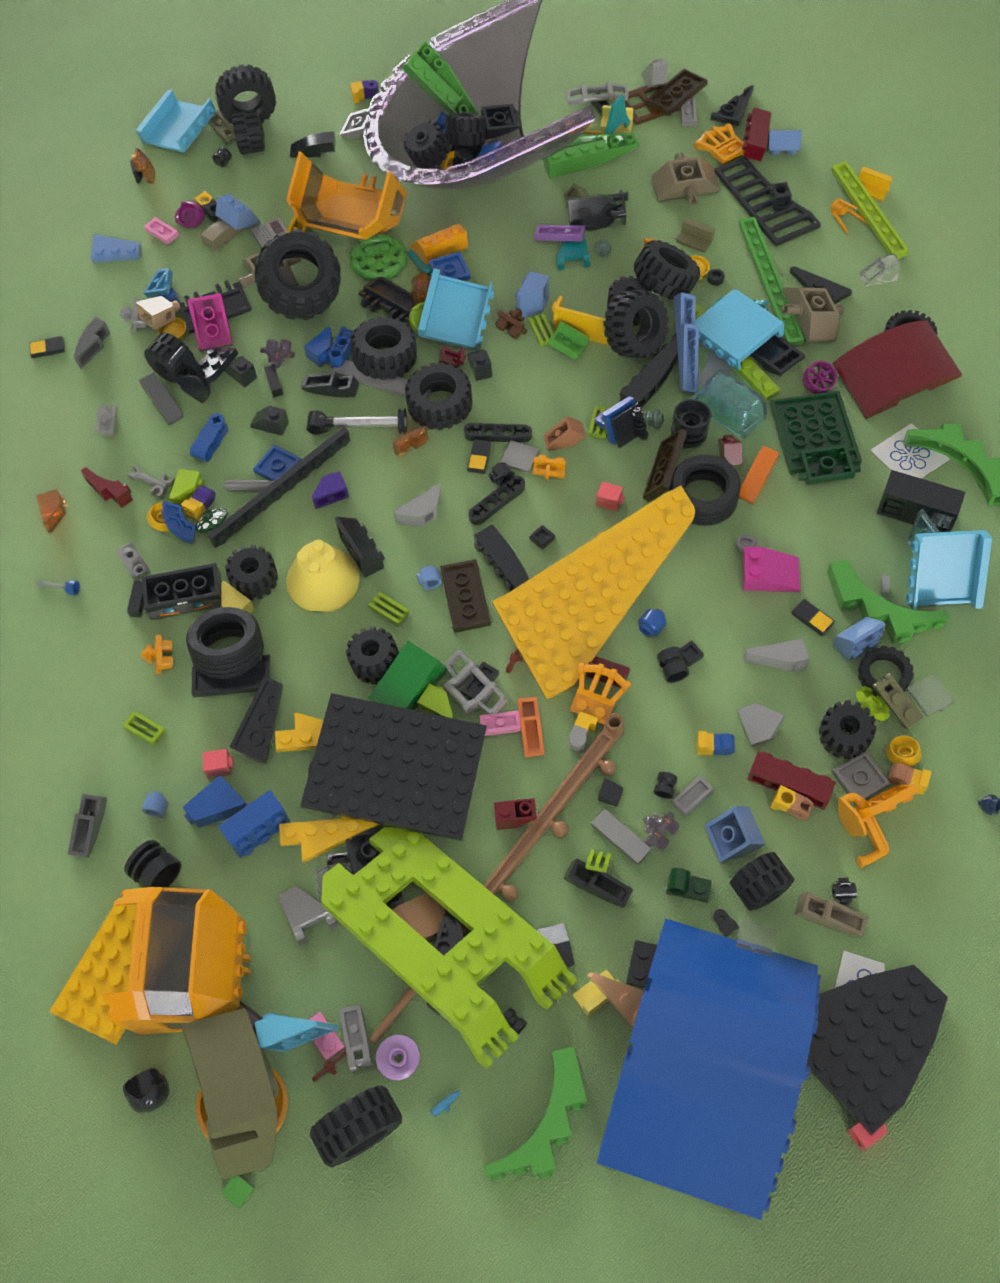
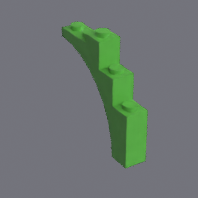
M943 423L941 429L907 430L903 440L904 446L933 450L958 462L978 482L984 492L987 505H1000V458H986L983 441H964L961 423Z
M848 559L829 564L827 575L840 611H851L859 607L863 619L869 617L883 621L886 624L885 626L892 643L908 642L911 640L914 632L921 633L926 629L943 628L950 617L947 610L933 612L917 611L886 601L860 580Z
M574 1046L552 1051L554 1087L549 1107L541 1124L518 1150L502 1160L485 1165L486 1178H491V1181L504 1179V1174L514 1172V1176L528 1172L527 1168H532L533 1177L538 1176L539 1180L552 1177V1172H556L550 1143L554 1142L555 1145L568 1143V1138H572L566 1110L570 1109V1112L584 1109L583 1105H587V1098Z

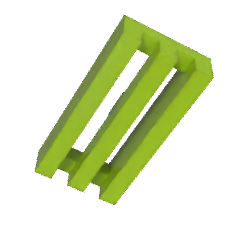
M544 313L541 314V317L536 315L534 319L532 317L528 318V322L540 346L547 344L549 340L541 321L549 336L551 337L554 334ZM535 323L538 324V326H539V328H540V331H541V333H542V335H543V337H544V339H545L544 341L542 340V338H541V336H540V334H539V332H538V330H537V328H536V326H535Z
M595 405L588 436L606 439V430H603V434H600L601 427L598 425L596 433H593L595 426L594 418L597 417L598 412L601 414L608 410L605 406L599 408L598 405Z
M380 591L377 597L373 598V602L368 604L371 610L397 626L410 613L409 609ZM378 604L381 607L385 608L390 613H393L394 615L399 617V619L393 617L392 615L380 609L376 605Z
M136 711L123 724L124 729L154 747L157 744L156 741L162 738L161 735L166 733L165 728ZM136 717L137 719L143 721L144 723L158 730L157 733L148 729L147 727L143 726L142 724L138 723L133 719ZM130 723L136 726L137 728L143 730L144 732L148 733L149 735L153 736V738H150L142 732L131 727Z
M591 849L586 868L603 873L607 872L612 854L607 853V856H603L604 852L599 851L597 855L595 850ZM593 859H596L595 865H592ZM601 861H605L603 867H599Z

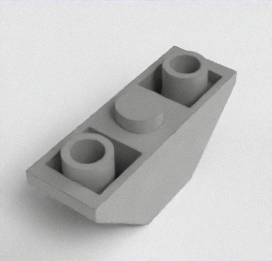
M654 60L641 73L648 89L663 86L667 83V60Z
M438 484L431 487L420 496L414 497L407 504L399 506L394 511L396 523L423 527L436 519L442 499L441 486Z

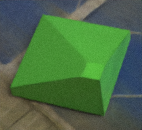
M238 1175L230 1178L222 1194L240 1209L255 1188Z

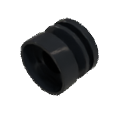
M695 399L681 401L674 410L670 430L671 435L683 428L687 431L683 444L684 447L690 448L702 445L706 441L712 417L710 408L702 401Z
M149 840L133 851L124 866V872L135 883H139L141 888H168L178 877L182 864L174 855L167 853L166 849L160 846L156 840Z

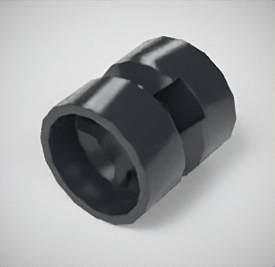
M679 647L666 648L657 655V660L660 667L663 668L662 673L667 683L679 682L690 673L686 662L682 661L684 657Z

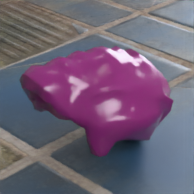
M183 201L180 208L177 209L174 218L177 224L189 229L199 226L205 220V214L202 206L198 203Z

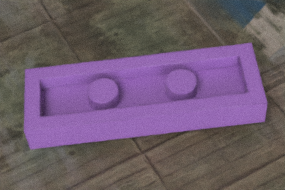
M537 225L534 237L535 240L583 241L585 226Z

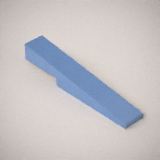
M681 292L674 296L680 391L696 394L698 392L699 326H695L696 296Z

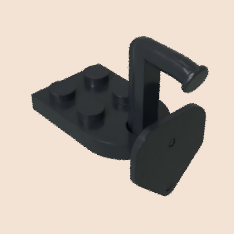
M619 190V193L569 198L570 225L585 226V231L601 229L613 224L617 218H621L622 224L626 225L625 200L628 201L629 199L628 191L623 193L622 190Z
M181 346L166 363V366L174 370L176 369V364L182 358L191 373L190 375H178L176 381L185 393L200 403H204L211 392L210 383L215 381L225 371L239 353L236 348L212 347L197 362L189 348Z

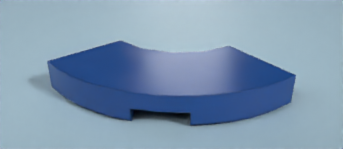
M163 501L162 515L168 529L179 539L192 544L196 525L184 518L181 505Z

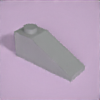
M803 639L746 649L744 661L784 671H801L807 667L809 656Z

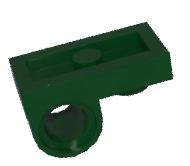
M672 868L666 894L708 903L712 880L691 876V872L683 868Z

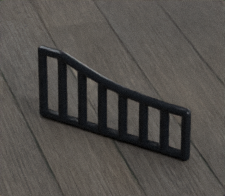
M746 157L738 158L714 169L717 177L750 217L756 218L760 229L775 246L821 227V223L811 211L791 200L790 208L779 209L759 217L756 212L772 206L771 201L767 200L753 207L748 202L768 194L771 183ZM741 164H744L746 169L727 177L723 173ZM749 174L755 177L735 187L731 183ZM759 183L765 187L744 197L739 193ZM793 210L801 213L769 228L765 224V222ZM805 219H809L812 223L779 238L773 234Z

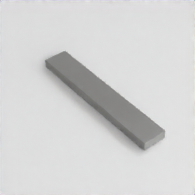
M347 360L343 366L334 367L332 370L338 376L354 375L361 384L406 398L405 386L408 383L407 379L398 376L391 380L390 378L386 380H381V378L372 379L371 376L367 377L362 374L353 362ZM431 389L423 395L424 398L428 399Z

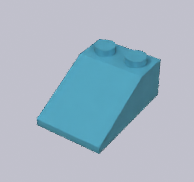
M276 1013L266 1014L263 1016V1019L255 1022L260 1049L279 1052L288 1051L339 1030V1025L293 1018L287 1015L279 1016Z

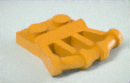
M730 123L722 127L715 126L711 128V131L704 132L702 137L694 143V147L697 150L703 149L711 153L712 158H716L722 165L744 153V150H742L743 142L735 135Z
M579 663V688L570 711L577 714L581 711L598 718L599 723L606 725V718L612 714L616 702L632 686V683L626 681L617 673L616 669L612 668L610 670L601 663L599 665ZM585 672L595 673L589 690L585 689ZM601 675L608 677L602 695L594 692ZM615 681L621 686V689L611 699H608L607 696Z

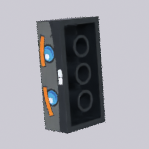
M212 563L142 576L144 609L149 618L156 619L220 607L222 578L217 564Z

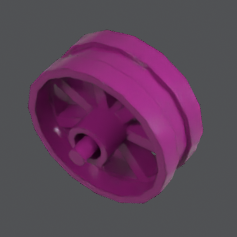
M815 361L805 369L802 378L803 384L812 394L826 393L837 382L836 370L826 361ZM812 367H818V372ZM824 382L829 383L828 388L826 387Z

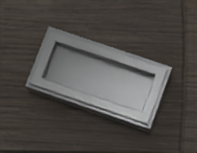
M700 775L671 800V804L686 817L709 797L715 789Z

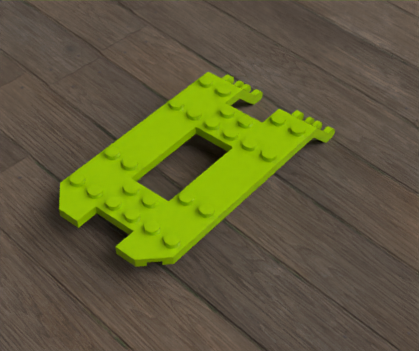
M384 827L369 839V843L381 854L355 875H352L339 863L323 875L321 905L460 1031L476 1060L487 1069L493 1064L490 1056L484 1053L483 1049L486 1047L495 1058H499L502 1055L501 1051L505 1052L508 1049V1045L498 1035L502 1033L511 1043H514L519 1036L509 1026L497 1003L478 985L506 961L523 976L537 1003L548 1010L553 1005V1002L543 991L546 989L552 998L558 1000L561 994L567 991V987L558 980V977L560 976L569 986H573L577 982V978L567 969L555 945L420 832L397 827ZM412 881L471 931L445 955H442L386 905L389 900Z

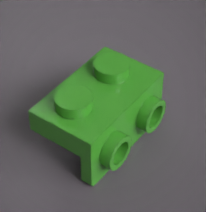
M561 321L547 344L568 355L570 358L577 360L585 351L590 338Z

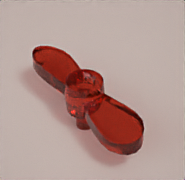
M516 649L515 653H511L506 673H511L515 662H522L523 658L519 657L520 652L518 649Z
M343 1052L333 1062L331 1060L324 1065V1069L313 1076L312 1081L315 1083L326 1072H331L333 1076L336 1075L335 1065L347 1053Z

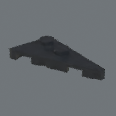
M754 85L745 88L740 96L736 95L728 103L723 104L718 112H712L710 120L739 126L754 91Z
M793 266L790 268V273L804 287L826 288L834 304L852 294L850 288Z
M446 909L438 930L437 941L433 946L442 955L449 952L464 938L460 921Z

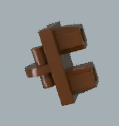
M501 310L498 311L497 315L499 318L495 324L498 329L504 331L508 325L511 326L507 333L514 339L521 333L526 334L527 329L521 323L525 319L522 317V310H510L509 315Z

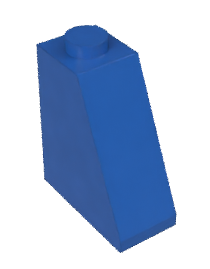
M220 775L182 808L186 812L184 817L191 825L195 822L201 828L230 818L246 807L247 804Z

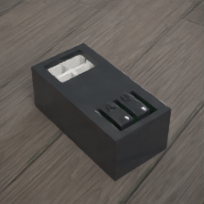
M891 470L876 514L938 533L951 532L959 515L966 492Z

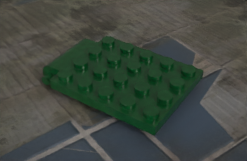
M840 391L770 400V408L790 475L798 474L799 481L804 480L806 485L854 479L855 473L861 472L860 465L862 459Z

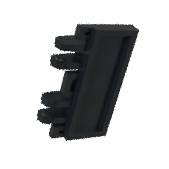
M383 277L375 278L363 286V290L358 294L363 297L361 300L363 308L369 306L368 309L371 312L383 308L389 312L387 317L397 318L402 323L408 322L409 324V314L412 308L418 303L425 302V300Z
M224 281L225 287L228 290L222 293L220 285L215 284L217 292L223 295L228 319L252 311L239 282L233 283L234 289H232L229 281ZM214 290L212 292L202 295V297L216 294V292ZM196 291L194 292V298H198L199 294ZM185 295L184 298H185V301H186V303H187V305H188V301H187V300L190 299V298H189L188 295ZM182 302L179 303L180 312L191 334L195 332L189 305L185 306V303Z
M270 654L262 655V661L260 658L257 664L246 673L228 679L211 678L200 673L193 665L192 696L204 697L257 692L264 676L270 678Z

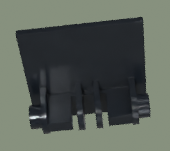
M640 402L611 420L619 449L637 437L641 438V440L648 438L649 433L646 430V420L643 418L644 412L641 409Z

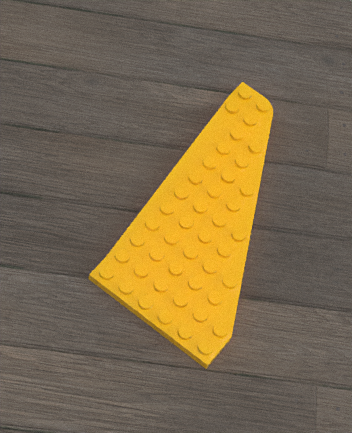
M682 486L658 497L514 590L492 601L496 612L547 701L576 685L579 681V663L588 665L589 662L594 660L693 522L695 508Z

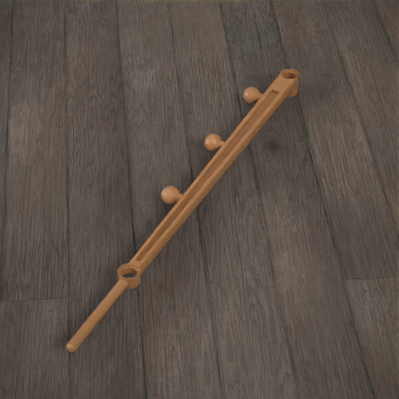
M613 713L606 718V726L539 812L537 819L533 820L485 883L484 887L491 893L496 895L498 891H501L502 897L505 900L514 901L518 896V889L513 885H505V882L549 827L552 828L553 834L557 837H564L567 834V824L563 821L556 822L555 819L597 766L600 767L601 772L606 776H611L615 773V763L611 760L604 761L603 758L624 734V720L621 715ZM614 724L619 725L618 727H611ZM461 923L462 933L464 936V934L468 931V928ZM411 987L407 989L369 1039L370 1043L376 1044L414 996L415 990Z

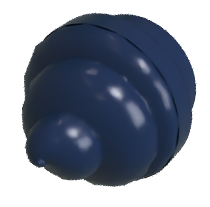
M989 794L978 800V804L986 814L999 813L1000 798H997L996 795Z

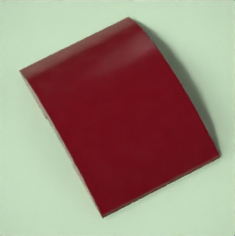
M915 321L886 330L855 346L833 362L834 368L865 419L897 406L899 401L923 390H933L962 377V373L928 321Z

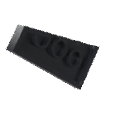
M264 676L230 748L260 762L267 763L283 684Z

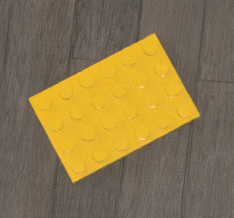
M137 905L113 906L49 1011L117 1045L123 1035L125 1028L109 1021L107 1013L111 1009L109 1002H104L102 993L127 992ZM154 911L152 915L145 995L185 928L182 923Z

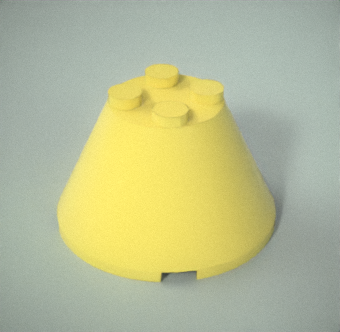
M318 539L305 545L297 553V557L287 573L286 586L291 599L299 607L310 612L323 611L326 613L343 607L355 596L359 588L360 572L355 560L349 554Z

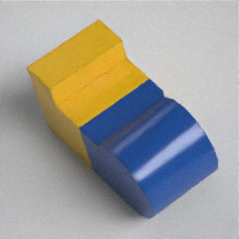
M698 731L697 755H731L735 753L734 735Z

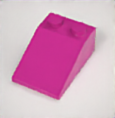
M222 293L187 300L199 350L233 344Z
M744 547L742 555L743 590L800 592L799 557L765 547Z

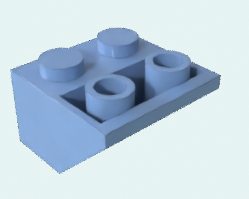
M530 271L528 276L524 277L522 287L517 290L515 296L517 299L516 309L522 310V317L525 318L543 312L549 301V276Z
M865 617L835 637L833 646L847 662L853 658L856 660L864 654V651L867 649L872 650V648L879 644V639L883 635L886 624L883 621Z

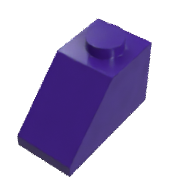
M340 471L322 477L312 495L315 509L349 498L348 490Z

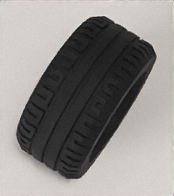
M697 455L685 459L676 467L670 484V491L682 486L695 508L692 524L709 526L721 523L733 514L739 500L741 481L735 468L726 460L713 455ZM696 480H709L718 484L724 494L713 501H702L692 497L685 487Z
M222 607L204 613L192 623L186 635V644L193 665L200 673L211 678L228 679L240 676L252 669L263 654L264 643L257 620L249 612L239 608ZM231 636L242 637L238 643L228 648H208L212 643L222 638Z

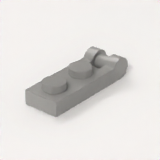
M361 1005L339 1009L350 1071H357L358 1068L364 1066L366 1068L373 1067ZM362 1051L363 1057L355 1059L354 1053Z

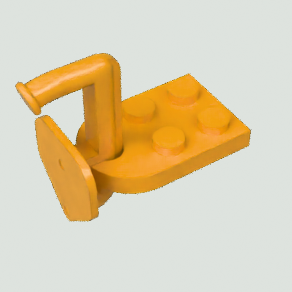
M916 784L894 785L868 800H865L857 793H848L838 799V816L847 833L855 837H864L868 834L875 848V851L863 857L857 856L856 862L859 868L877 861L889 852V845L874 815L883 811H892L897 808L896 804L912 800L914 798L913 795L920 792ZM854 801L856 807L853 808L849 803Z

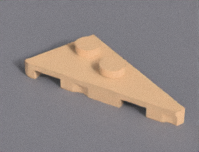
M589 973L587 976L631 1027L634 1028L644 991L596 973Z

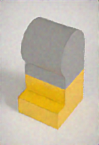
M579 712L569 736V747L573 752L579 753L585 750L590 730L595 732L597 729V717Z

